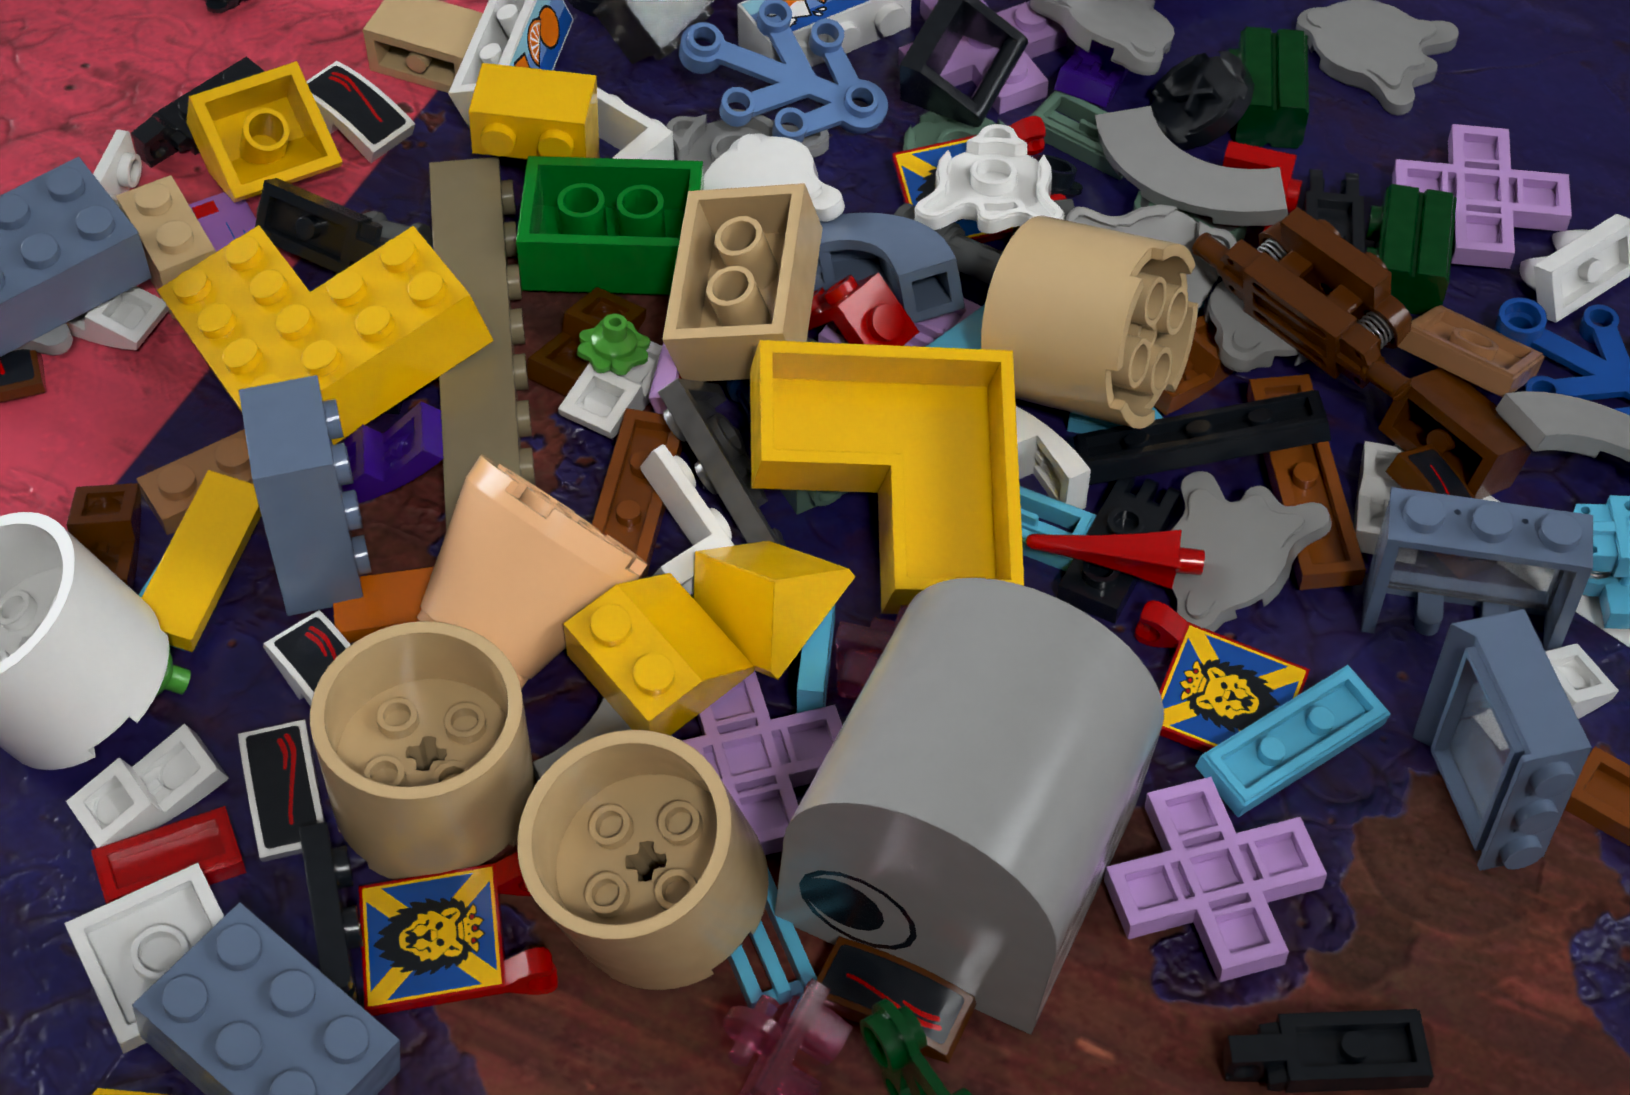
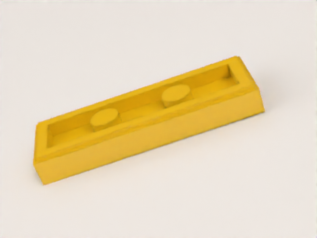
M208 470L141 597L154 611L160 629L168 635L171 646L190 652L194 651L261 517L254 484Z

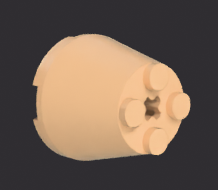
M481 454L465 478L420 605L422 610L418 614L417 619L420 621L442 622L461 626L485 637L499 648L510 661L516 671L522 690L528 679H532L566 648L563 623L616 584L638 580L648 564L608 534L606 536L603 535L598 528L548 493L505 466L499 464L497 467L493 464V461Z

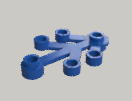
M1512 298L1501 305L1494 325L1495 331L1531 347L1548 358L1583 375L1581 377L1560 379L1535 376L1527 381L1524 391L1557 393L1585 400L1618 397L1630 400V358L1617 328L1620 319L1615 310L1606 305H1592L1584 311L1581 319L1579 333L1587 342L1596 344L1601 356L1599 357L1545 329L1547 315L1544 308L1537 302L1527 298ZM1594 323H1600L1605 327L1597 326ZM1630 407L1615 409L1630 415Z

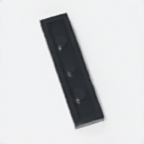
M1311 390L1156 419L1152 424L1141 429L1119 426L1076 434V436H1073L1075 451L1091 469L1089 485L1331 441L1329 421L1319 391Z

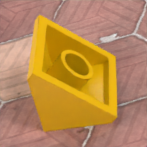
M771 541L695 551L694 600L753 664L755 671L778 680L856 576L849 568Z

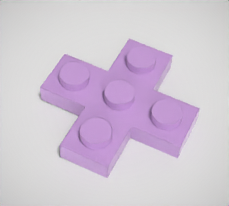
M920 0V15L925 21L938 0ZM1030 1L997 12L999 16L1028 39L1027 47L992 105L999 115L1047 97L1049 81L1031 59L1067 46L1068 35L1065 29L1056 21L1030 8ZM963 36L940 76L954 87L969 81H973L978 87L999 48ZM913 43L899 47V66Z
M1452 124L1448 138V164L1395 160L1392 184L1417 187L1422 193L1427 189L1451 192L1457 198L1451 264L1510 269L1515 254L1514 227L1567 231L1572 216L1569 174L1511 169L1509 129Z
M754 670L747 678L697 715L702 736L682 741L697 750L712 765L756 833L764 854L770 855L782 852L786 828L798 808L793 788L811 784L842 728V723L836 705L770 719Z
M1212 777L1148 792L1145 809L1163 852L1107 866L1104 877L1105 885L1127 939L1194 923L1218 982L1285 965L1289 951L1268 906V902L1322 889L1327 877L1324 866L1301 817L1236 833Z

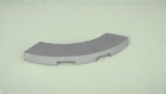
M1151 106L1095 115L1100 145L1106 159L1118 176H1124L1129 182L1140 189L1143 198L1155 205L1177 207L1176 210L1180 212L1188 211L1212 217L1215 224L1234 226L1273 225L1280 220L1282 221L1288 215L1280 167L1267 169L1231 168L1193 157L1174 145L1163 134L1153 116Z
M1535 391L1505 393L1495 408L1500 417L1533 452L1557 450L1596 458L1598 453L1603 451L1630 462V415L1582 398Z

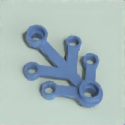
M783 0L764 1L759 8L756 21L759 31L769 37L782 62L725 41L723 34L711 23H696L688 27L682 34L679 59L688 70L698 74H707L723 65L773 84L752 92L742 87H733L725 91L722 96L719 113L722 120L728 125L734 127L744 126L754 116L806 98L825 105L807 113H803L801 110L793 107L780 110L775 117L772 127L773 137L790 138L802 143L805 137L838 125L850 133L864 134L880 126L886 117L888 101L885 93L873 82L858 78L841 46L844 39V30L835 20L824 18L816 21L812 26L808 40L811 51L817 56L823 57L834 82L815 75L790 28L792 10ZM776 14L783 21L772 22L767 19L766 15ZM828 34L835 41L830 43L824 42L818 35ZM695 40L707 41L712 45L701 46ZM852 100L862 101L868 107H859ZM738 102L743 104L746 110L737 112L732 110L728 104ZM793 123L799 128V131H786L781 124Z

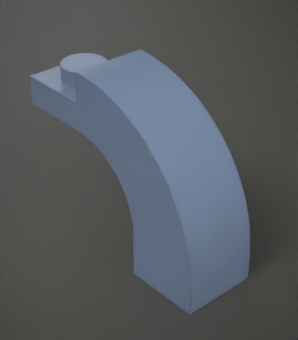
M883 213L841 214L831 221H820L823 230L814 291L820 287H823L826 291L848 275H852L857 282L879 272L913 323L965 308L956 257L945 239L930 227L906 217Z

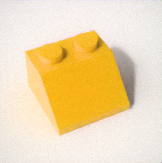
M297 61L189 96L186 123L209 174L234 203L262 194L264 180L278 178L291 184L342 166L343 161Z
M482 63L469 108L472 153L528 159V156L600 158L597 76Z
M671 573L616 584L563 623L568 657L632 730L655 731L671 736L754 672L753 664Z

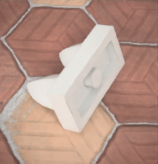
M1615 214L1591 230H1567L1553 233L1552 241L1557 251L1549 256L1522 261L1519 271L1524 282L1536 291L1537 303L1544 308L1547 319L1557 323L1630 276V218Z

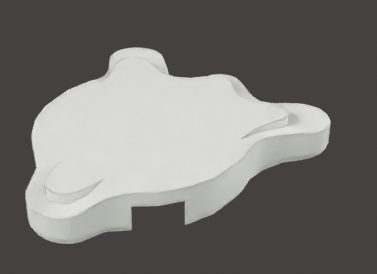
M1002 124L984 127L977 136L967 141L966 152L952 158L949 150H947L938 162L935 190L920 200L915 206V221L933 230L941 229L960 219H969L976 221L978 230L986 234L998 233L1011 227L1021 226L1027 220L1036 216H1048L1064 220L1065 214L1050 198L1052 183L1051 165L1045 155L1039 161L1027 155L1028 144L1018 138L1013 128Z
M760 133L744 135L736 140L729 150L721 154L704 175L703 190L805 183L818 218L824 222L836 219L843 213L845 208L841 192L818 179V172L809 149L801 142L790 138L769 137Z

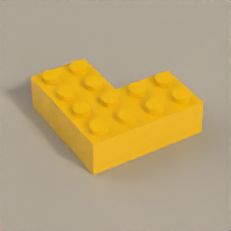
M260 225L241 237L234 239L219 251L157 289L192 344L241 413L240 389L318 375L323 401L336 399L344 437L332 439L333 445L342 441L360 426L371 422L494 341L469 292L414 226L389 240L311 292Z
M759 340L750 369L751 488L878 493L881 614H904L911 600L919 592L938 582L951 579L986 578L1024 586L1012 350Z

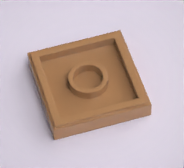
M1442 305L1436 306L1412 320L1411 331L1398 345L1399 348L1500 397H1503L1505 393L1515 392L1526 384L1530 378L1535 377L1545 358L1542 355L1543 353L1512 340Z

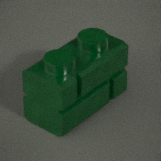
M1245 27L1240 33L1238 49L1228 48L1230 53L1242 60L1254 82L1252 101L1243 117L1235 124V141L1252 146L1264 147L1266 143H1270L1272 147L1298 149L1303 144L1309 115L1308 36L1303 30L1279 29L1276 33H1272L1271 28Z
M1391 184L1386 188L1382 206L1371 205L1365 239L1376 241V247H1366L1365 252L1373 253L1380 258L1388 268V271L1392 273L1391 295L1398 299L1410 314L1422 315L1436 306L1443 305L1450 277L1457 198L1451 192L1427 189L1422 193L1417 187Z

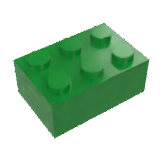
M528 156L516 237L522 290L591 292L596 287H599L610 293L670 295L688 191L704 189L703 161Z

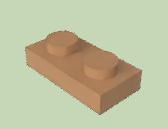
M245 429L136 478L140 485L142 496L167 535L176 532L208 470L253 484Z

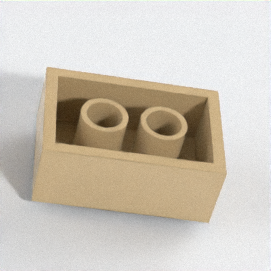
M805 183L688 191L662 339L682 379L701 382L750 379V369L759 340L807 342L823 228Z

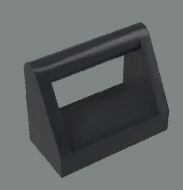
M938 0L900 63V100L963 124L980 127L1027 47L1028 39L980 0ZM963 36L999 48L998 53L971 99L940 76Z

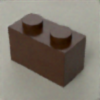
M1442 368L1410 378L1412 385L1409 391L1401 400L1392 402L1378 429L1404 451L1433 444L1462 477L1475 499H1483L1511 487L1531 454L1532 449L1500 417L1495 410L1497 406L1461 377Z

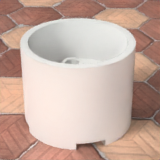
M33 512L0 516V747L22 764L32 768L57 770L73 767L95 758L94 746L109 737L129 717L138 723L146 713L160 689L167 669L169 658L168 635L160 629L158 619L152 608L56 520Z

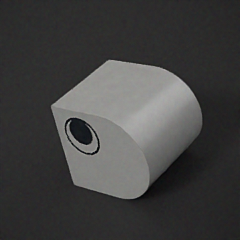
M986 578L951 579L925 588L908 605L786 828L775 916L793 923L794 927L835 945L840 936L911 962L974 996L977 1004L976 1010L1031 1035L1103 880L1106 867L1109 866L1132 817L1164 721L1163 702L1157 684L1149 670L1132 649L1102 623L1071 604L1036 589L1016 583Z

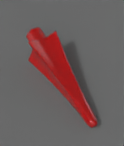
M1182 530L1114 535L1031 534L1025 540L1026 545L1031 549L1094 563L1169 589L1173 587L1176 573L1201 576L1205 561L1204 550L1180 547Z

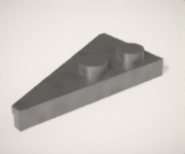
M677 378L658 391L667 407L663 411V416L668 427L679 440L688 442L698 459L694 467L699 479L712 494H719L746 542L771 541L786 546L781 532L776 528L771 529L759 509L768 500L763 489L751 488V460L747 455L740 431L724 415L716 413L715 408L727 400L720 385Z

